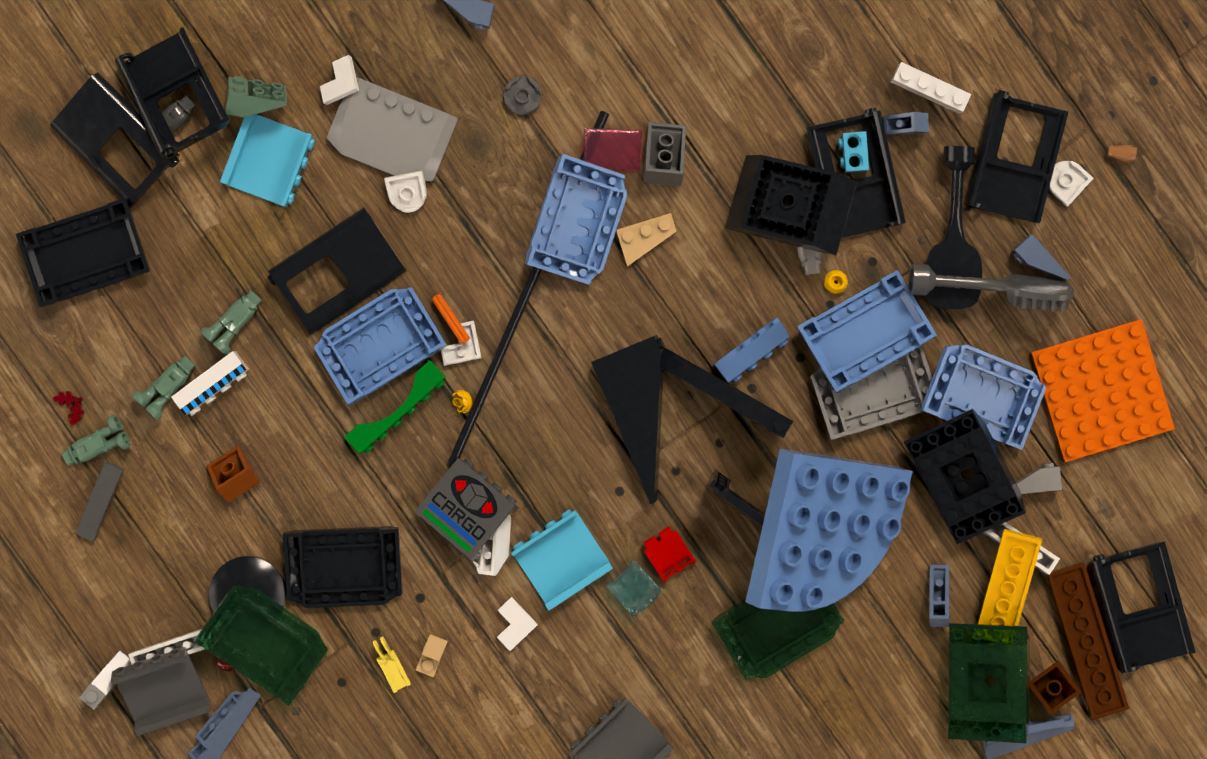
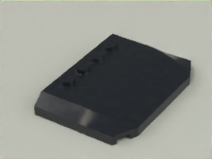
M715 469L709 483L714 495L762 528L765 513L729 488L731 480Z
M399 527L293 530L283 533L287 600L295 601L305 608L384 605L395 597L402 595Z

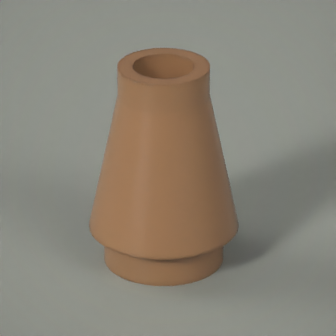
M1110 145L1108 157L1126 163L1135 162L1137 147H1133V145Z

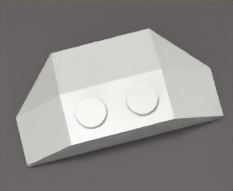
M510 514L478 552L481 555L476 562L473 561L477 567L478 574L496 576L508 558L511 529Z

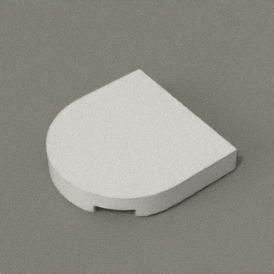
M1060 161L1055 164L1049 191L1068 207L1094 178L1076 162Z
M422 170L384 178L389 200L397 209L407 213L414 212L425 203L427 188Z

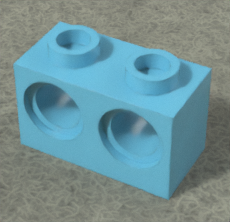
M866 131L843 133L841 138H838L839 150H842L843 157H840V168L844 169V173L867 172L869 170ZM849 138H854L857 141L856 148L849 147L847 143ZM851 157L858 159L859 165L857 167H852L849 164Z

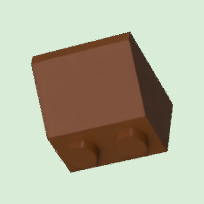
M239 445L207 465L216 490L227 502L232 501L260 483L255 469Z

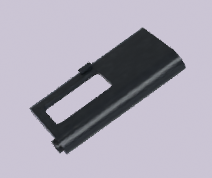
M183 27L180 28L177 34L136 56H133L131 53H124L115 59L117 68L160 157L172 158L176 153L223 129L229 124L230 121ZM190 84L208 118L209 126L180 142H176L158 105V100Z
M99 72L92 75L50 124V127L122 199L127 198L130 208H133L168 167L174 168L180 162L178 159L180 157L179 153H176L174 157L169 159L160 157L141 115ZM119 127L123 128L156 162V167L136 189L100 154V149Z
M876 108L865 110L863 115L806 127L815 168L835 172L826 133L831 130L858 124L862 125L864 132L866 131L867 148L873 175L854 180L857 181V186L842 238L906 223L881 111H877Z

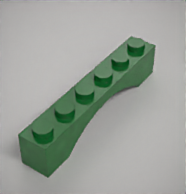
M429 360L416 372L411 392L397 411L380 421L358 424L344 438L359 454L363 452L367 454L374 448L373 443L377 439L381 441L389 434L387 432L389 428L393 427L395 429L403 422L401 418L406 413L409 416L417 409L415 405L418 402L422 401L424 403L431 396L430 392L434 388L437 390L446 383L444 381L446 376L432 360Z

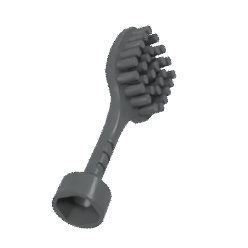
M911 264L908 279L910 295L926 296L934 287L942 286L1007 292L1008 302L1012 303V306L1017 307L1020 303L1022 309H1027L1028 306H1031L1032 310H1037V307H1040V310L1046 311L1047 307H1049L1051 311H1056L1060 302L1059 311L1065 312L1068 308L1069 300H1072L1074 295V289L1071 284L1059 278L1027 274H1011L1005 278L952 277L936 275L930 266L925 264Z

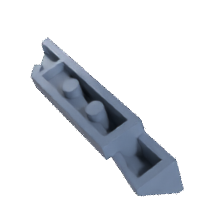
M248 688L245 692H232L195 735L199 743L188 752L191 759H219L260 698V694L251 688Z

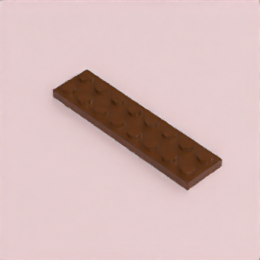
M1080 562L1052 571L1050 575H1047L1091 719L1095 720L1128 710V702L1085 563Z

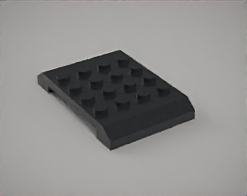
M127 198L38 228L16 233L39 307L68 300L151 271Z

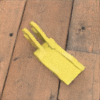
M381 637V643L387 653L384 654L377 641H373V645L380 655L376 659L395 693L397 690L411 685V682L395 651H391L384 637Z

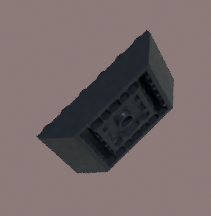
M746 155L725 229L837 256L857 181L836 172L765 155ZM786 197L794 198V203L791 206L784 205L783 202Z
M974 409L968 410L904 441L956 544L1026 513L1021 492L985 422ZM963 469H970L973 476L971 478L964 477Z

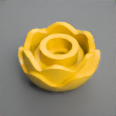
M833 270L826 274L824 286L830 293H842L847 288L848 279L842 271Z
M456 390L457 392L452 394L454 397L452 403L457 407L458 412L466 413L472 406V398L468 392Z

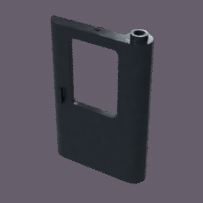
M998 90V93H993L965 205L1028 222L1040 223L1069 111L1015 99L1009 96L1007 91ZM1011 107L1046 116L1033 166L999 159L997 156L1008 111Z
M363 207L268 270L269 275L267 277L273 286L275 284L278 286L310 334H313L407 270L375 225L368 211ZM326 255H331L349 281L350 286L312 312L306 313L287 287V282Z
M1158 542L1109 556L1100 554L1093 557L1090 564L1121 673L1138 670L1140 666L1196 653L1165 542ZM1140 555H1147L1160 604L1155 607L1125 614L1118 595L1111 564Z

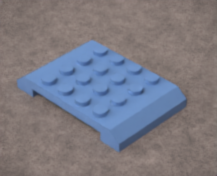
M898 270L819 316L813 317L797 326L835 393L847 389L937 337L914 296L909 294L908 286Z

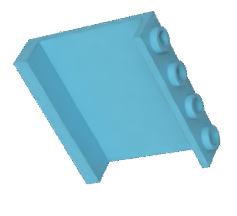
M257 114L244 117L220 182L288 208V205H292L295 198L293 193L295 186L298 187L302 179V176H300L302 168L305 169L308 164L309 158H307L309 150L312 151L314 148V136Z
M570 509L560 515L562 519L557 522L554 520L550 521L545 525V530L540 533L538 530L528 536L530 540L525 543L520 541L513 546L514 550L511 552L540 594L548 610L556 607L613 569L612 564L576 510L572 512Z

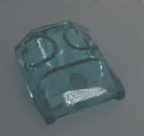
M635 560L631 561V565L613 582L606 585L633 616L644 611L658 597L662 590Z

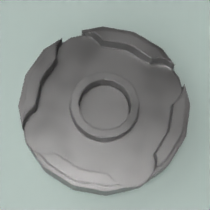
M516 77L505 86L504 102L513 113L519 115L530 114L540 105L542 99L541 89L532 78Z

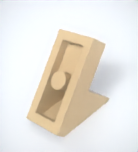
M430 634L416 671L434 677L448 641Z

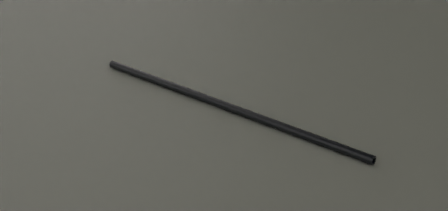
M600 111L580 160L589 163L609 117L608 113ZM532 267L448 460L451 464L461 457L542 269Z

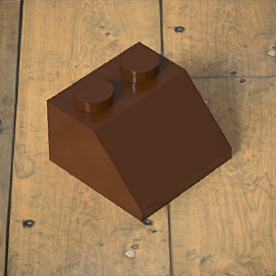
M1056 661L1027 683L1050 715L1082 692L1059 661Z

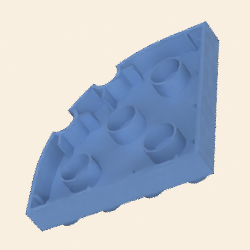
M780 449L745 602L761 609L802 612L828 606L850 594L871 575L885 556L893 539L900 533V521L906 498L910 492V481L913 471L892 465Z

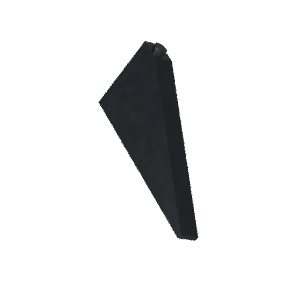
M658 335L591 362L650 504L656 502L658 496L665 354L663 350L665 348L664 342L661 337L658 338Z
M663 349L665 352L664 369L775 435L782 438L785 437L793 423L791 419L669 349Z

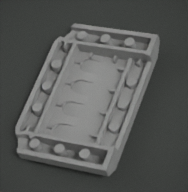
M356 77L359 91L342 98L327 139L340 154L395 176L422 170L425 182L434 181L459 119Z
M921 346L838 393H835L821 367L810 378L830 440L832 441L924 413L920 408L931 383L932 375Z

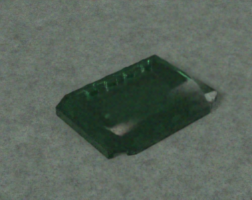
M239 585L231 587L194 640L195 643L214 654L288 706L328 651L319 632L258 589Z
M745 599L718 615L711 623L745 680H748L749 678L758 677L767 678L833 639L840 624H843L844 619L834 603L819 609L800 612L761 609L746 603Z

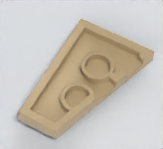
M671 213L616 230L627 267L677 232Z

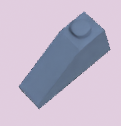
M442 0L467 22L474 25L475 29L485 31V28L490 29L495 9L494 3L481 0Z
M1033 235L1026 237L1012 250L1014 253L1013 257L1019 264L1023 263L1028 267L1062 280L1071 278Z
M930 565V627H950L949 565Z

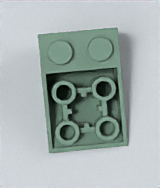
M239 76L228 77L225 93V113L227 115L247 117L287 106L286 86L280 83H264L257 79L253 81L246 80Z

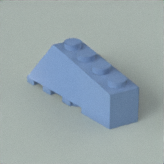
M778 317L774 318L714 363V365L727 383L730 381L735 383L742 377L740 373L746 369L748 372L757 366L756 361L760 358H763V360L767 359L773 354L771 350L776 346L779 349L788 343L787 338L790 336Z

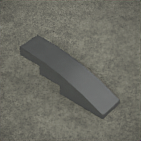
M107 461L105 462L76 532L77 535L91 541L96 539L101 523L104 521L109 505L115 496L124 470L123 468Z

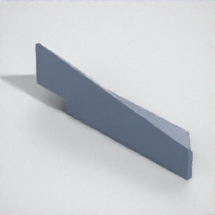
M1067 714L1000 727L1001 735L982 739L986 759H993L1073 730L1075 728L1073 715Z

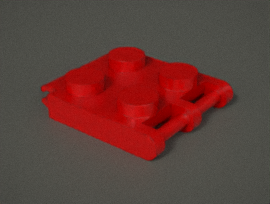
M669 526L658 533L661 538L659 541L654 535L643 542L646 546L644 552L664 583L675 573L682 572L681 569L691 563H696L695 558L676 530L672 531ZM690 558V560L679 566L680 563ZM674 567L676 568V569H674L673 571H671L670 573H668L667 575H664L666 572H668V571L671 570L672 568H674Z

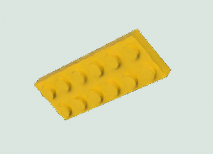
M1008 529L1003 530L975 636L1013 646L1042 538Z

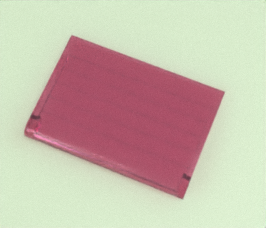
M584 129V161L606 169L640 170L642 130Z

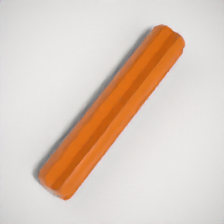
M435 295L432 298L433 303L460 343L465 344L470 340L469 335L442 295Z

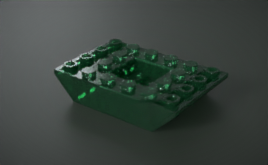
M949 623L948 739L1026 743L1029 726L1030 683L1028 626ZM986 676H993L995 678V685H987L985 682Z

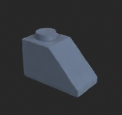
M910 112L883 116L886 135L929 132L928 113Z

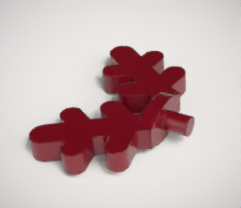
M70 391L66 392V396L63 392H59V396L53 397L54 401H59L60 406L64 405L65 401H67V406H70L72 402L75 403L76 406L69 408L70 411H73L72 414H68V418H71V425H75L76 422L82 420L79 414H85L81 408L82 404L80 401L83 400L82 397L77 398Z

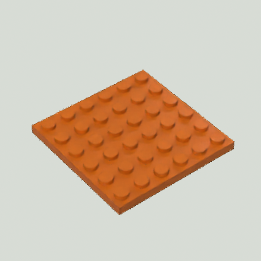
M1142 319L1030 352L1038 380L1046 386L1043 396L1063 462L1072 461L1175 429Z

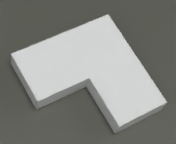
M349 55L332 62L336 79L320 86L323 103L326 105L359 91L353 60Z
M474 321L460 323L470 337L468 342L462 344L458 340V344L445 346L441 350L444 366L482 358Z
M513 597L498 609L510 625L497 638L511 651L538 624Z

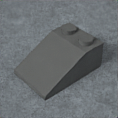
M648 122L643 183L681 186L684 176L686 125Z

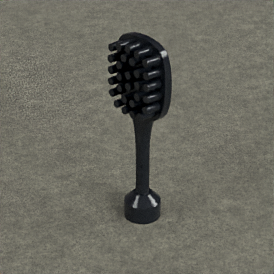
M944 146L943 163L952 171L950 218L944 239L931 248L925 265L930 266L936 275L982 278V263L979 252L965 240L962 223L964 171L974 164V147ZM944 286L934 287L925 298L931 305L936 307L963 309L972 307L977 303L981 290Z

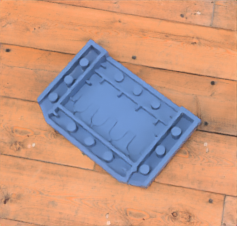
M560 154L556 161L526 253L525 264L589 285L592 282L591 280L604 269L627 198V191L624 185L625 176L586 161Z
M410 287L408 289H390L330 326L323 332L322 338L315 345L314 349L346 403L351 405L438 353L447 344L414 289Z
M970 345L945 346L920 410L948 421L968 410L974 409L985 422L994 440L1022 450L1045 393L1046 386L1038 380V376L1033 371Z

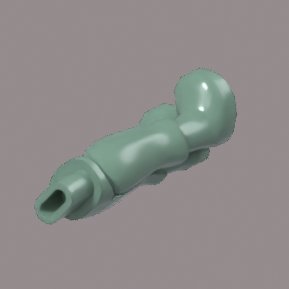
M250 291L246 296L243 295L242 298L235 301L228 311L218 318L219 320L214 325L203 327L199 332L212 343L225 327L227 331L213 345L227 355L230 352L229 343L231 339L238 335L239 330L253 317L258 309L257 306L262 300L254 292Z
M184 356L180 361L177 360L176 363L170 365L156 381L152 382V385L144 392L136 391L131 396L143 407H146L145 409L155 419L159 420L165 403L171 400L172 395L185 384L196 365ZM159 392L161 395L154 402L148 405L152 398Z
M112 415L107 419V426L100 430L97 429L94 433L77 440L71 446H68L67 450L62 452V456L68 466L74 463L79 464L89 461L101 453L109 452L110 449L115 447L127 449L131 446L129 437L124 431L110 440L105 438L124 429L116 415Z

